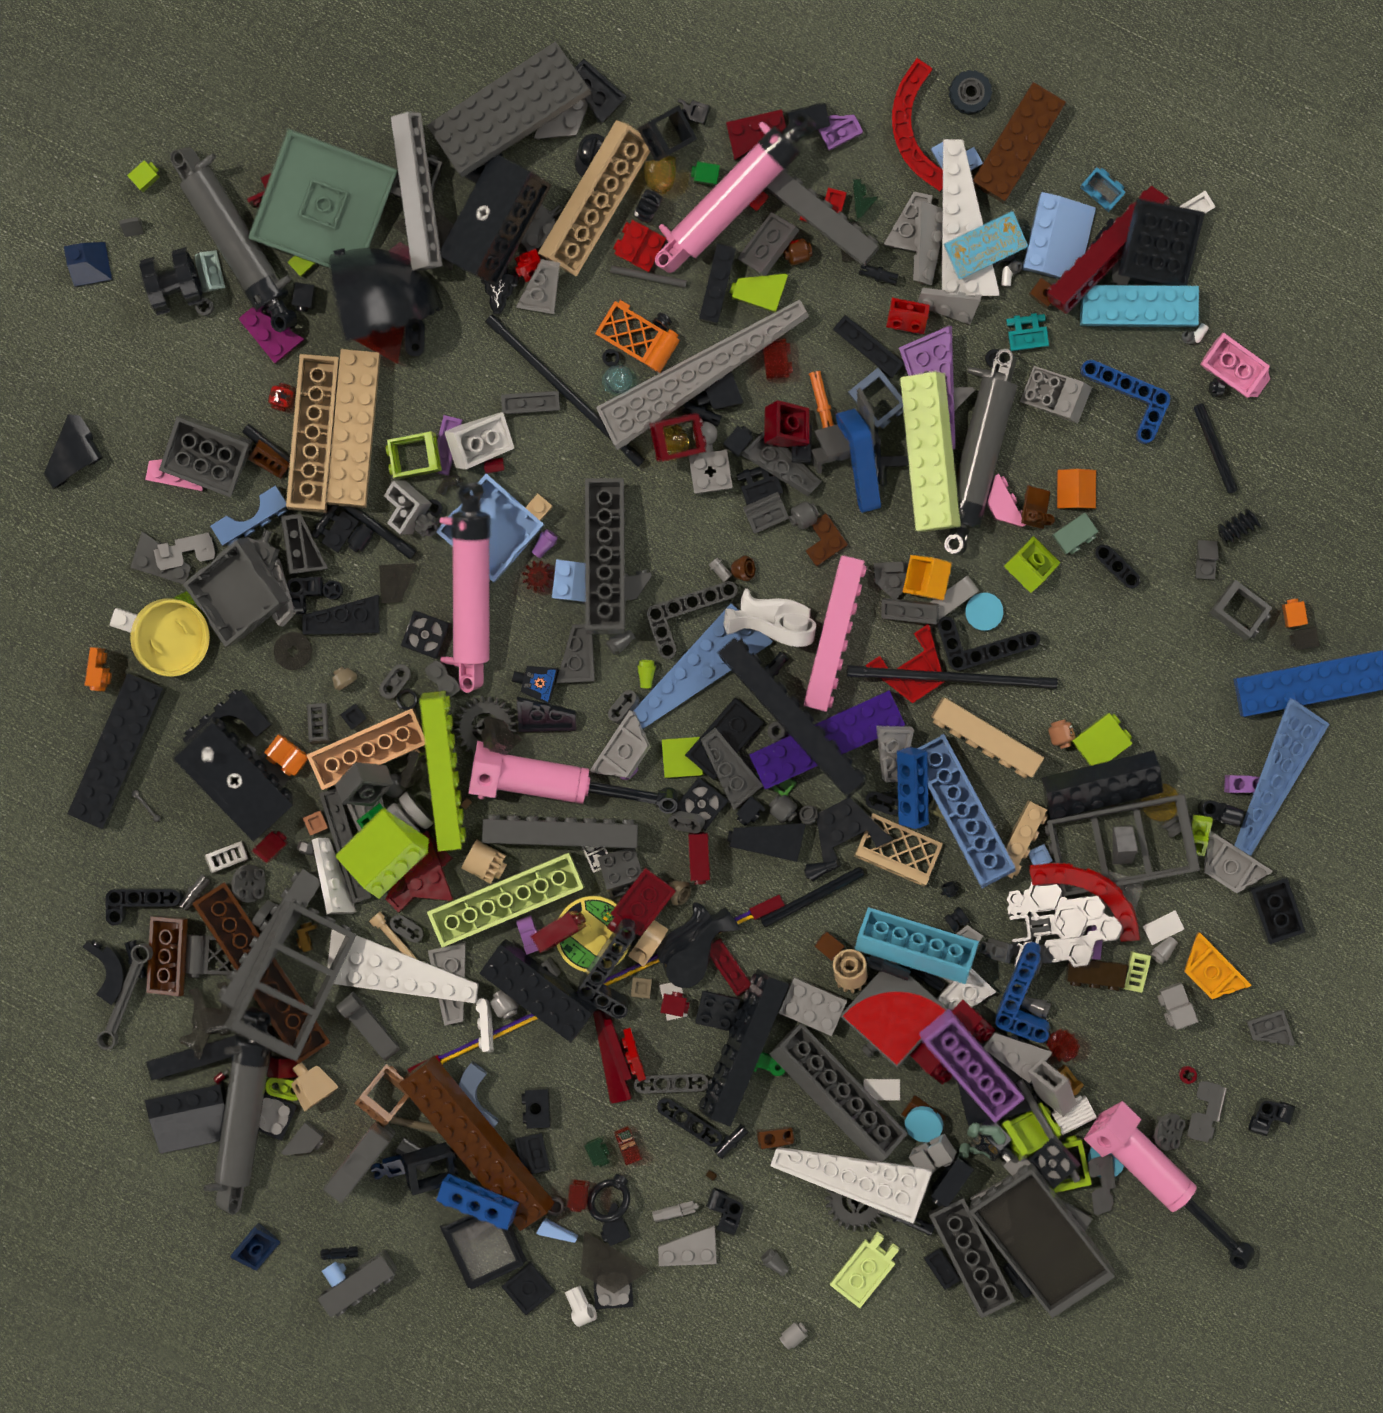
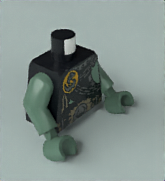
M990 1117L981 1126L974 1123L968 1128L967 1135L974 1137L971 1142L973 1147L963 1143L959 1149V1157L967 1158L969 1152H973V1154H984L993 1162L1002 1157L1009 1163L1016 1155L1008 1148L1012 1140L1011 1137L996 1122L994 1123Z

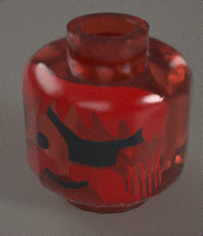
M279 382V386L271 387L268 403L272 409L286 412V409L292 407L295 392L290 389L291 385Z

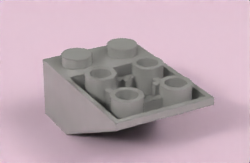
M1034 366L1020 402L1057 417L1078 423L1092 387L1085 382Z

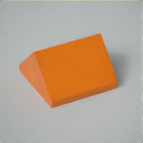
M1057 470V508L1096 509V470Z

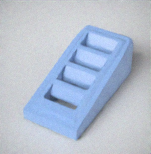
M547 1218L543 1219L536 1233L541 1236L575 1243L578 1237L577 1234Z

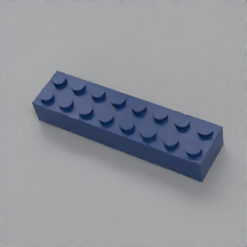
M1383 650L1234 678L1240 716L1244 717L1286 709L1290 698L1301 705L1383 690Z

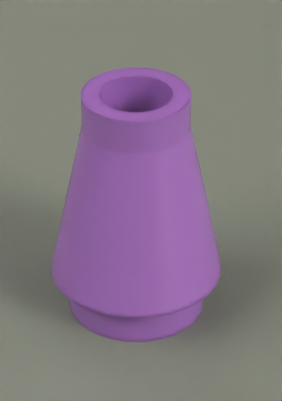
M548 529L541 532L532 553L541 558L557 544L556 540L558 537Z

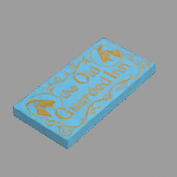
M1013 211L943 244L958 279H962L1028 247Z

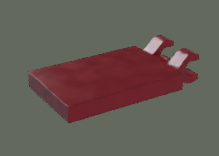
M645 867L610 912L614 918L607 925V929L613 932L623 919L629 918L636 924V933L642 936L676 890Z

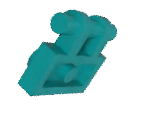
M1031 313V316L1020 317V315L1006 319L1007 326H1015V331L1008 332L1010 351L1049 346L1047 326L1039 327L1038 322L1045 321V314L1037 315V313ZM1032 323V329L1022 330V324Z

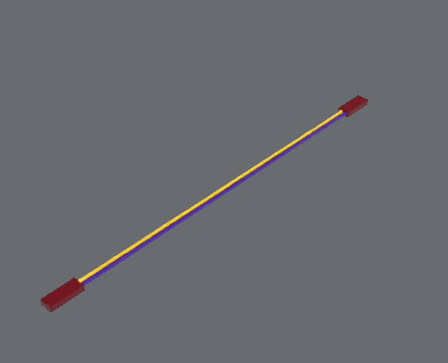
M780 894L750 907L748 912L734 919L738 924H741L749 919L755 920L785 905ZM658 954L650 957L644 967L637 963L608 977L603 984L606 986L611 985L660 962ZM532 1013L493 1031V1039L538 1018ZM479 1038L441 1056L437 1054L435 1057L443 1066L444 1062L478 1047ZM426 1060L408 1068V1072H411Z

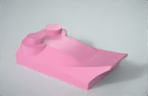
M1222 333L1217 338L1200 363L1206 371L1217 376L1246 398L1258 397L1270 380V366L1225 333Z

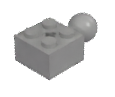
M703 422L701 430L707 442L706 452L689 455L694 495L732 489L727 450L713 452L712 444L717 439V430L713 424ZM709 467L716 470V473H713V477L705 474Z

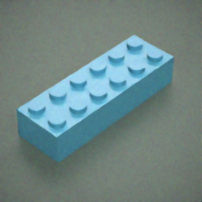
M1095 285L1080 300V326L1196 327L1199 323V286Z
M868 907L857 937L855 950L966 985L979 942Z

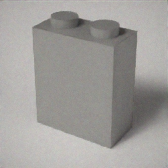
M1043 1059L1028 1071L1036 1095L1064 1117L1077 1105L1069 1080Z

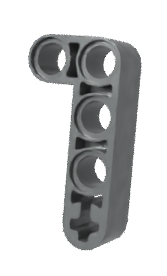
M352 992L336 1006L346 1019L349 1018L383 1060L387 1061L401 1049L395 1039L355 992Z

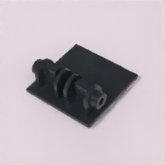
M708 990L702 991L695 1023L729 1031L734 1026L740 999L736 998V996L730 997L725 996V994L720 995V993L708 992Z

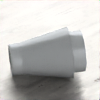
M1169 936L1165 941L1152 949L1151 957L1161 965L1164 962L1167 963L1178 942Z

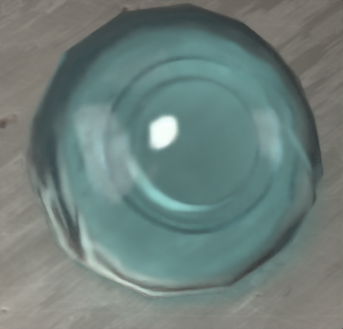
M615 365L605 371L602 376V385L607 392L613 395L622 394L631 387L633 376L627 367Z

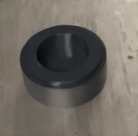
M991 349L985 355V363L990 368H993L998 349Z

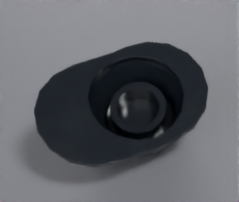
M599 134L586 135L579 144L575 167L581 177L584 176L605 140Z

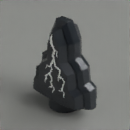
M506 268L497 287L481 279V283L485 285V293L490 296L489 304L493 314L500 315L506 306L507 298L512 295L513 288L518 286L519 276L508 274V268Z

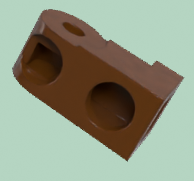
M793 1127L756 1130L760 1149L795 1143Z

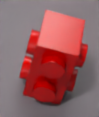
M892 298L886 327L924 334L930 305Z

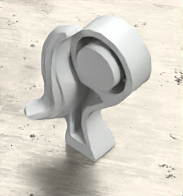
M746 588L741 598V610L725 609L723 625L727 635L744 628L753 629L782 644L801 647L812 644L816 631V623L809 618L811 614L810 608L789 599H756L751 596L749 589Z

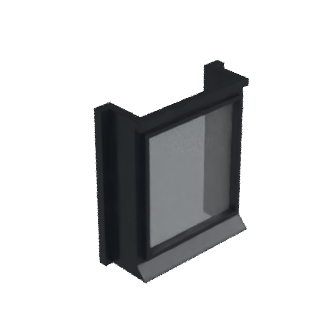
M468 1214L449 1224L444 1223L439 1226L468 1289L471 1288L472 1290L524 1266V1263L527 1262L511 1225L507 1230L499 1229L494 1224L480 1221L477 1217Z

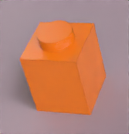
M1298 598L1287 600V604L1282 605L1286 627L1308 624L1304 601L1299 602Z

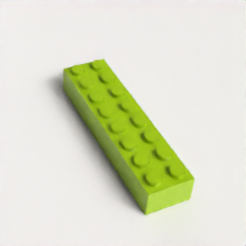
M446 691L422 693L420 705L438 851L461 849L462 844L465 843L466 829L462 827L464 811L463 808L460 809L459 807L462 801L461 790H457L460 778L459 771H455L457 764V753H453L455 736L454 733L451 734L450 732L453 726L452 715H448L449 707H451L450 696H446Z

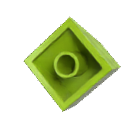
M1033 536L1004 567L1023 587L1032 593L1047 579L1060 562Z

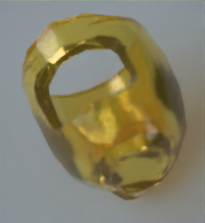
M667 156L660 161H645L644 178L647 187L658 194H666L667 191L672 189L676 181V157Z
M678 424L675 426H663L668 454L684 451L689 448L690 440L687 437L686 431Z

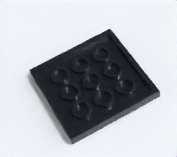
M1137 198L1118 274L1168 285L1187 286L1205 212Z

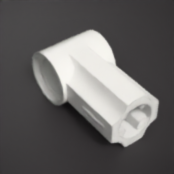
M581 1286L565 1292L573 1310L571 1316L576 1326L580 1327L597 1319V1312L593 1305L588 1304Z

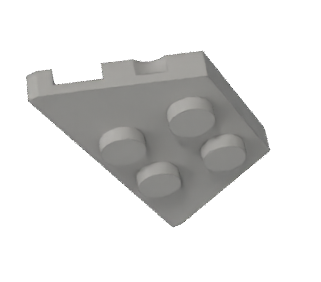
M585 98L539 127L534 139L577 136L589 106Z
M629 710L590 769V772L624 778L632 776L651 747L634 711Z
M1210 831L1205 855L1204 873L1235 893H1239L1249 885L1272 873L1271 869Z

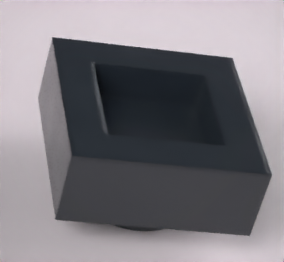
M356 703L340 714L351 730L367 719Z

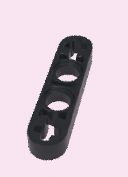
M663 1097L658 1101L657 1110L660 1114L711 1147H716L721 1143L722 1134L718 1129L671 1098ZM669 1102V1107L674 1109V1106L678 1107L674 1111L673 1117L669 1115L671 1114L670 1110H662L661 1103ZM680 1111L687 1114V1119L684 1122H679L676 1119V1114ZM695 1122H700L703 1125L701 1132L693 1131L692 1125ZM706 1127L710 1128L708 1133L714 1135V1133L718 1134V1141L710 1142V1137L706 1134L705 1138L702 1137Z

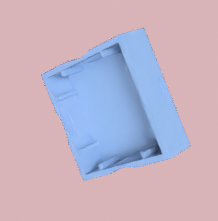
M485 474L478 482L484 488V496L480 500L481 512H486L490 515L489 579L495 583L545 525L489 475ZM462 504L448 517L452 518V514L461 512ZM441 524L437 533L453 546L452 525Z

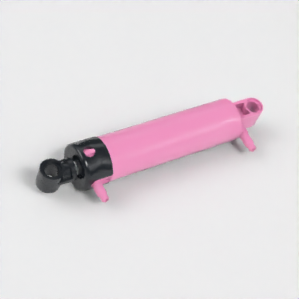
M798 111L791 117L790 124L784 128L785 134L776 126L770 129L768 125L761 122L759 127L765 135L672 231L664 224L659 225V229L666 237L668 243L656 255V265L666 272L672 273L690 256L697 258L781 171L786 169L800 155V150L793 142L797 144L803 136L811 135L816 127L815 121L805 112Z
M478 482L465 484L459 488L458 498L462 502L461 512L452 514V518H440V523L452 525L453 657H441L440 662L459 667V686L466 693L482 687L484 682V663L489 661L490 515L486 512H481L480 500L484 496V488Z

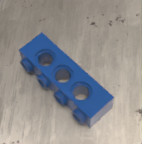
M908 747L897 751L899 825L918 829L929 824L927 751Z
M448 1174L442 1181L436 1200L446 1207H453L463 1214L472 1215L480 1221L489 1222L499 1229L506 1230L513 1223L519 1202L451 1174Z

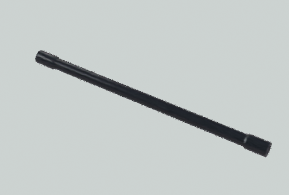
M491 314L485 323L511 345L611 440L602 419L524 346L500 320ZM629 444L620 448L635 466L639 467L645 461V458Z
M248 424L243 429L242 433L253 440V442L257 443L260 439L290 463L291 456L264 437L253 426ZM341 506L393 545L408 559L411 560L417 550L399 539L360 508Z
M847 665V677L896 678L1028 686L1045 689H1057L1058 684L1057 678L1021 677Z

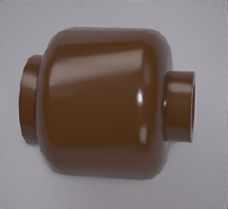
M803 238L792 240L783 252L784 259L788 260L791 265L807 263L810 257H812L810 242Z

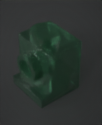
M602 1135L584 1144L594 1167L597 1165L603 1167L610 1163L607 1156L610 1152L606 1144L602 1145L601 1143L603 1141Z

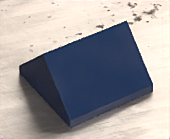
M257 1223L230 1257L257 1271L279 1245L280 1240L260 1223Z

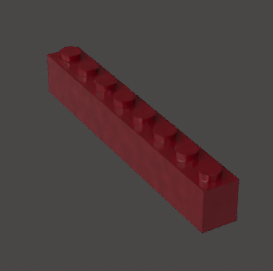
M1152 185L1139 196V199L1170 205L1169 197ZM1135 203L1130 204L1126 212L1121 217L1116 218L1113 225L1101 234L1096 243L1089 246L1087 252L1082 257L1077 258L1074 265L1062 274L1058 282L1049 287L1047 295L1050 303L1067 314L1122 258Z

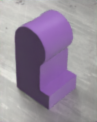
M1225 775L1224 792H1255L1260 777Z
M532 916L516 920L526 955L538 951L531 938V935L538 932Z

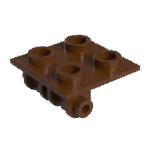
M1027 485L1024 508L1021 514V524L1044 529L1045 525L1050 526L1055 522L1054 516L1047 514L1050 491Z

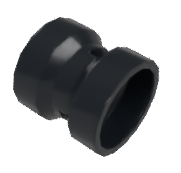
M959 906L954 909L952 914H947L943 917L954 933L959 930L961 925H966L970 922Z

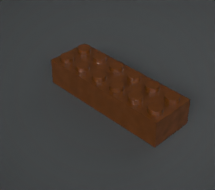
M1033 82L973 179L974 186L1004 204L1066 102Z

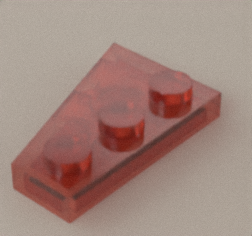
M392 325V329L382 333H377L374 330L369 336L354 341L398 364L405 326L395 328Z

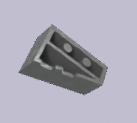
M302 515L281 516L289 575L327 570L328 567Z

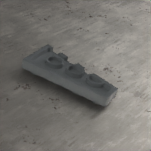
M716 728L701 739L703 747L734 810L759 790L763 784Z

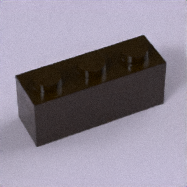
M1068 960L1065 980L1070 982L1072 986H1081V983L1089 984L1090 988L1100 989L1102 985L1108 986L1109 990L1119 991L1120 988H1125L1127 965L1125 963L1091 960L1087 966L1073 967Z

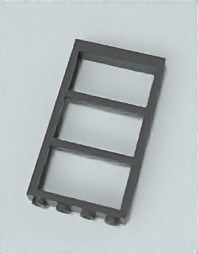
M1185 793L1065 816L1053 820L1050 819L1047 821L1048 824L1045 825L1046 835L1051 838V843L1048 844L1050 855L1054 854L1055 862L1052 863H1063L1055 824L1091 818L1102 875L1110 879L1097 816L1133 810L1146 873L1111 880L1112 882L1120 886L1200 870ZM1175 801L1188 865L1152 872L1139 808ZM1058 884L1064 891L1062 896L1088 892V890L1081 887L1068 888L1067 884Z
M293 899L292 902H284L224 1027L278 1054L297 1061L356 938V934L351 932L352 929L343 924L340 927L335 924L336 920L328 916L323 918L319 916V911L312 908L307 910L302 907L303 903ZM293 910L345 936L330 969L278 943ZM275 949L326 974L325 980L311 1008L259 982ZM256 988L308 1014L293 1047L240 1021Z

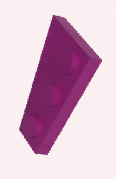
M253 307L238 318L275 364L305 340L289 329L283 332L275 331L271 326V318L262 312H256Z

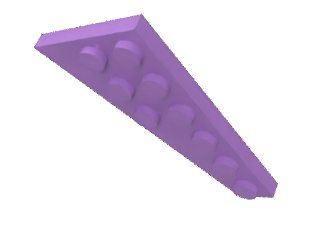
M948 326L899 347L908 376L935 371L945 373L952 448L955 449L952 326Z

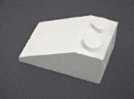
M503 412L461 424L444 432L456 468L468 469L514 449Z

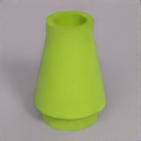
M639 660L637 667L640 688H652L656 669L655 661Z

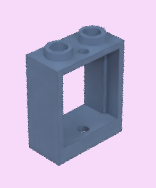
M877 368L848 391V394L857 404V389L861 388L863 391L880 378L899 402L896 407L880 420H877L874 416V427L877 429L880 426L883 429L891 422L889 418L894 414L898 417L904 412L902 396L882 371Z

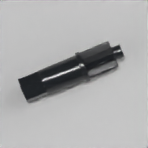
M873 955L870 958L866 957L868 967L906 981L908 980L911 970Z

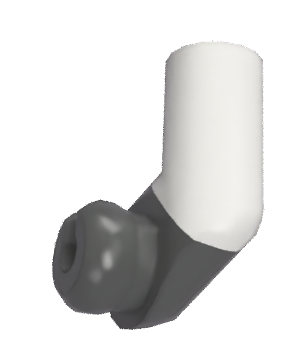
M1011 261L1003 268L1001 286H1011L1012 276L1023 268L1020 261Z
M1201 323L1196 331L1183 332V342L1186 344L1199 343L1209 327Z

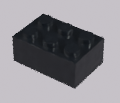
M1282 876L1247 888L1267 944L1270 945L1306 932L1287 877Z

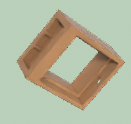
M386 1064L355 1104L385 1127L409 1098L399 1085L403 1077L398 1074L394 1067ZM382 1076L405 1094L390 1113L367 1096Z

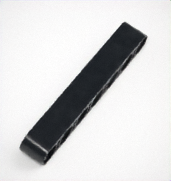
M269 1025L264 1030V1033L276 1039L273 1027ZM240 1034L193 1047L192 1049L194 1050L189 1048L146 1062L150 1079L156 1080L230 1058L232 1054H226L224 1050L234 1046L235 1037Z

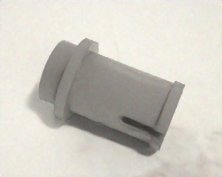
M716 558L709 564L710 570H713L722 582H725L732 573L722 564V559Z

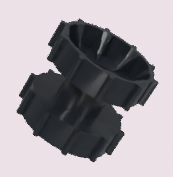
M186 247L172 251L171 256L174 266L167 270H160L154 256L140 260L141 278L156 316L171 312L169 295L178 292L183 293L184 299L189 306L203 302L201 284L191 255Z

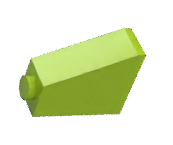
M777 274L738 278L737 283H732L729 293L733 294L732 299L775 313L788 275Z

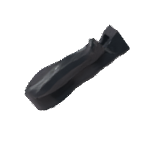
M698 902L693 903V915L685 924L668 933L659 944L657 949L658 959L660 963H663V970L668 980L674 986L690 988L698 984L703 979L707 970L711 943L715 936L720 932L741 929L726 907L717 914L710 915L703 905Z

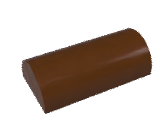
M150 916L149 945L153 950V956L148 961L146 993L184 996L188 918Z

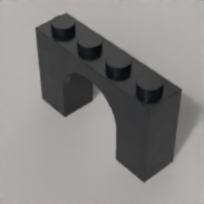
M235 689L228 695L230 698L225 703L221 701L213 708L215 712L210 716L208 714L203 716L199 720L201 724L196 728L193 726L184 733L186 736L182 740L186 742L213 716L216 719H221L224 716H235L242 720L256 737L268 729L272 723L243 689L239 691Z

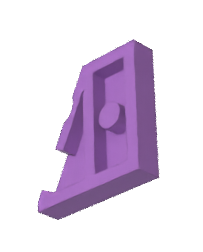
M855 115L828 116L830 126L818 129L829 151L863 134V130Z

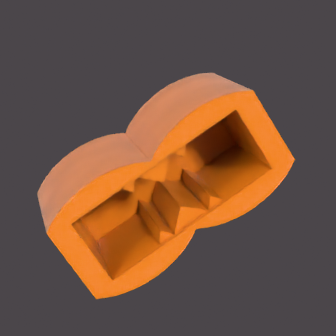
M281 734L275 737L264 752L267 755L266 759L274 765L276 763L281 765V770L288 776H296L308 761L307 754Z

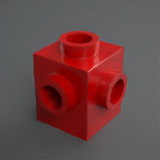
M536 248L515 258L518 264L515 266L516 272L519 277H524L526 283L530 281L541 261Z

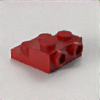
M631 220L630 223L626 222L622 233H624L622 240L618 239L613 247V250L616 251L615 256L649 273L655 262V257L662 249L666 238L650 230L648 227Z

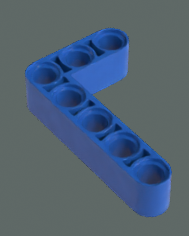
M1095 360L1084 362L1080 368L1083 377L1148 404L1137 429L1136 439L1142 444L1151 442L1155 438L1170 403L1169 393ZM1087 364L1093 365L1095 369L1093 374L1086 373L1085 366ZM1104 372L1111 373L1112 380L1110 382L1103 379ZM1122 379H1126L1129 381V389H1123L1121 387L1120 383ZM1139 387H1145L1147 389L1148 393L1146 397H1142L1139 395ZM1158 394L1165 397L1164 404L1157 403L1156 396ZM1150 412L1157 414L1158 419L1156 422L1149 420L1148 415ZM1142 430L1149 431L1150 438L1148 440H1144L1141 437Z
M855 408L836 413L838 427L849 442L859 509L861 513L881 508L870 430Z
M1028 942L1022 950L999 1004L995 1023L1002 1030L1038 1043H1043L1049 1037L1050 1025L1048 1021L1019 1010L1040 961L1041 954L1039 944ZM1033 952L1036 955L1031 956L1028 953ZM1026 968V969H1028L1029 971H1026V972H1025V971H1022L1021 969ZM1008 1000H1013L1015 1003H1009ZM1001 1016H1006L1008 1019H1003Z

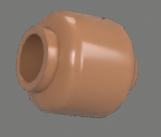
M1066 719L1051 723V727L1048 729L1052 745L1060 746V749L1072 746L1071 742L1076 738L1071 722H1066Z

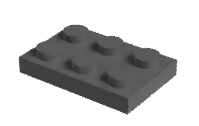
M771 212L737 259L761 275L766 276L799 229Z

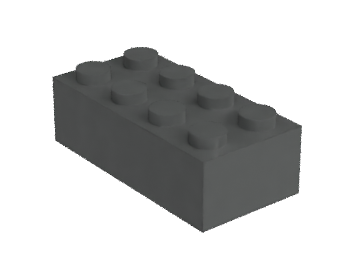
M384 1249L346 1275L343 1281L334 1287L330 1286L325 1289L318 1297V1300L330 1318L334 1315L339 1317L346 1312L350 1304L352 1306L357 1305L362 1301L365 1294L371 1295L376 1292L381 1283L386 1285L392 1281L398 1267Z

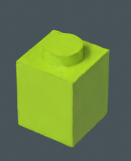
M145 160L127 175L142 192L160 178L157 174L159 171L152 162L148 164Z

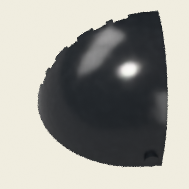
M345 248L333 250L334 254L330 255L331 280L345 342L367 337L374 330L377 333L392 329V325L395 328L405 326L413 318L415 321H419L435 314L434 309L440 311L443 308L440 296L428 276L422 270H412L411 261L399 254L377 248H358L345 251Z

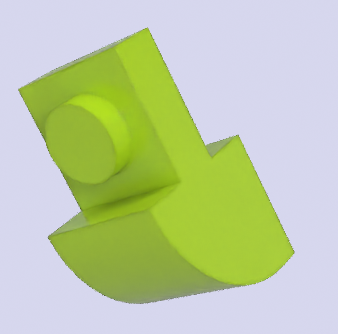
M1193 815L1191 826L1197 855L1205 856L1212 826V817Z

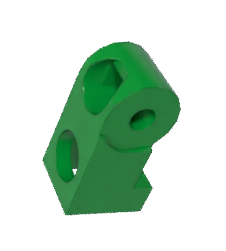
M761 1052L754 1072L759 1067L770 1071L774 1076H781L785 1073V1070L771 1055Z

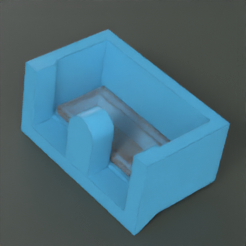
M1096 167L1080 188L1109 212L1126 192L1123 190L1124 186L1118 181L1114 182L1109 178L1110 174L1106 170Z

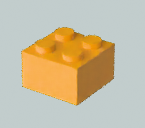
M910 555L902 592L918 597L944 600L952 563L936 558Z

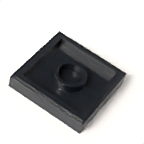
M531 1261L501 1285L525 1316L555 1292V1289Z

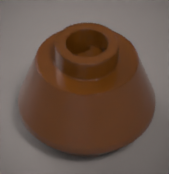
M747 555L738 558L731 565V573L737 579L745 582L750 581L755 575L754 561Z

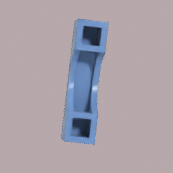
M274 486L259 495V510L250 520L239 522L229 516H225L211 525L222 546L231 545L242 535L245 537L255 532V527L259 525L263 527L271 522L270 518L277 515L279 517L287 512V500L278 486Z

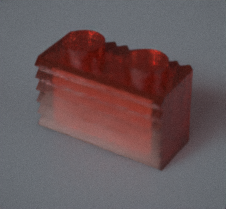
M786 338L776 339L763 348L766 380L789 378V374L793 373L792 362H788L787 354H791L790 343H786Z
M577 1179L570 1181L566 1205L570 1208V1211L582 1212V1209H586L590 1181Z

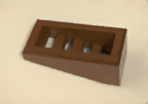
M260 439L248 457V460L280 479L290 466L289 462ZM279 464L282 466L280 470L277 469Z

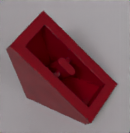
M271 1056L267 1077L278 1079L298 1077L293 1070L298 1064L287 1057Z

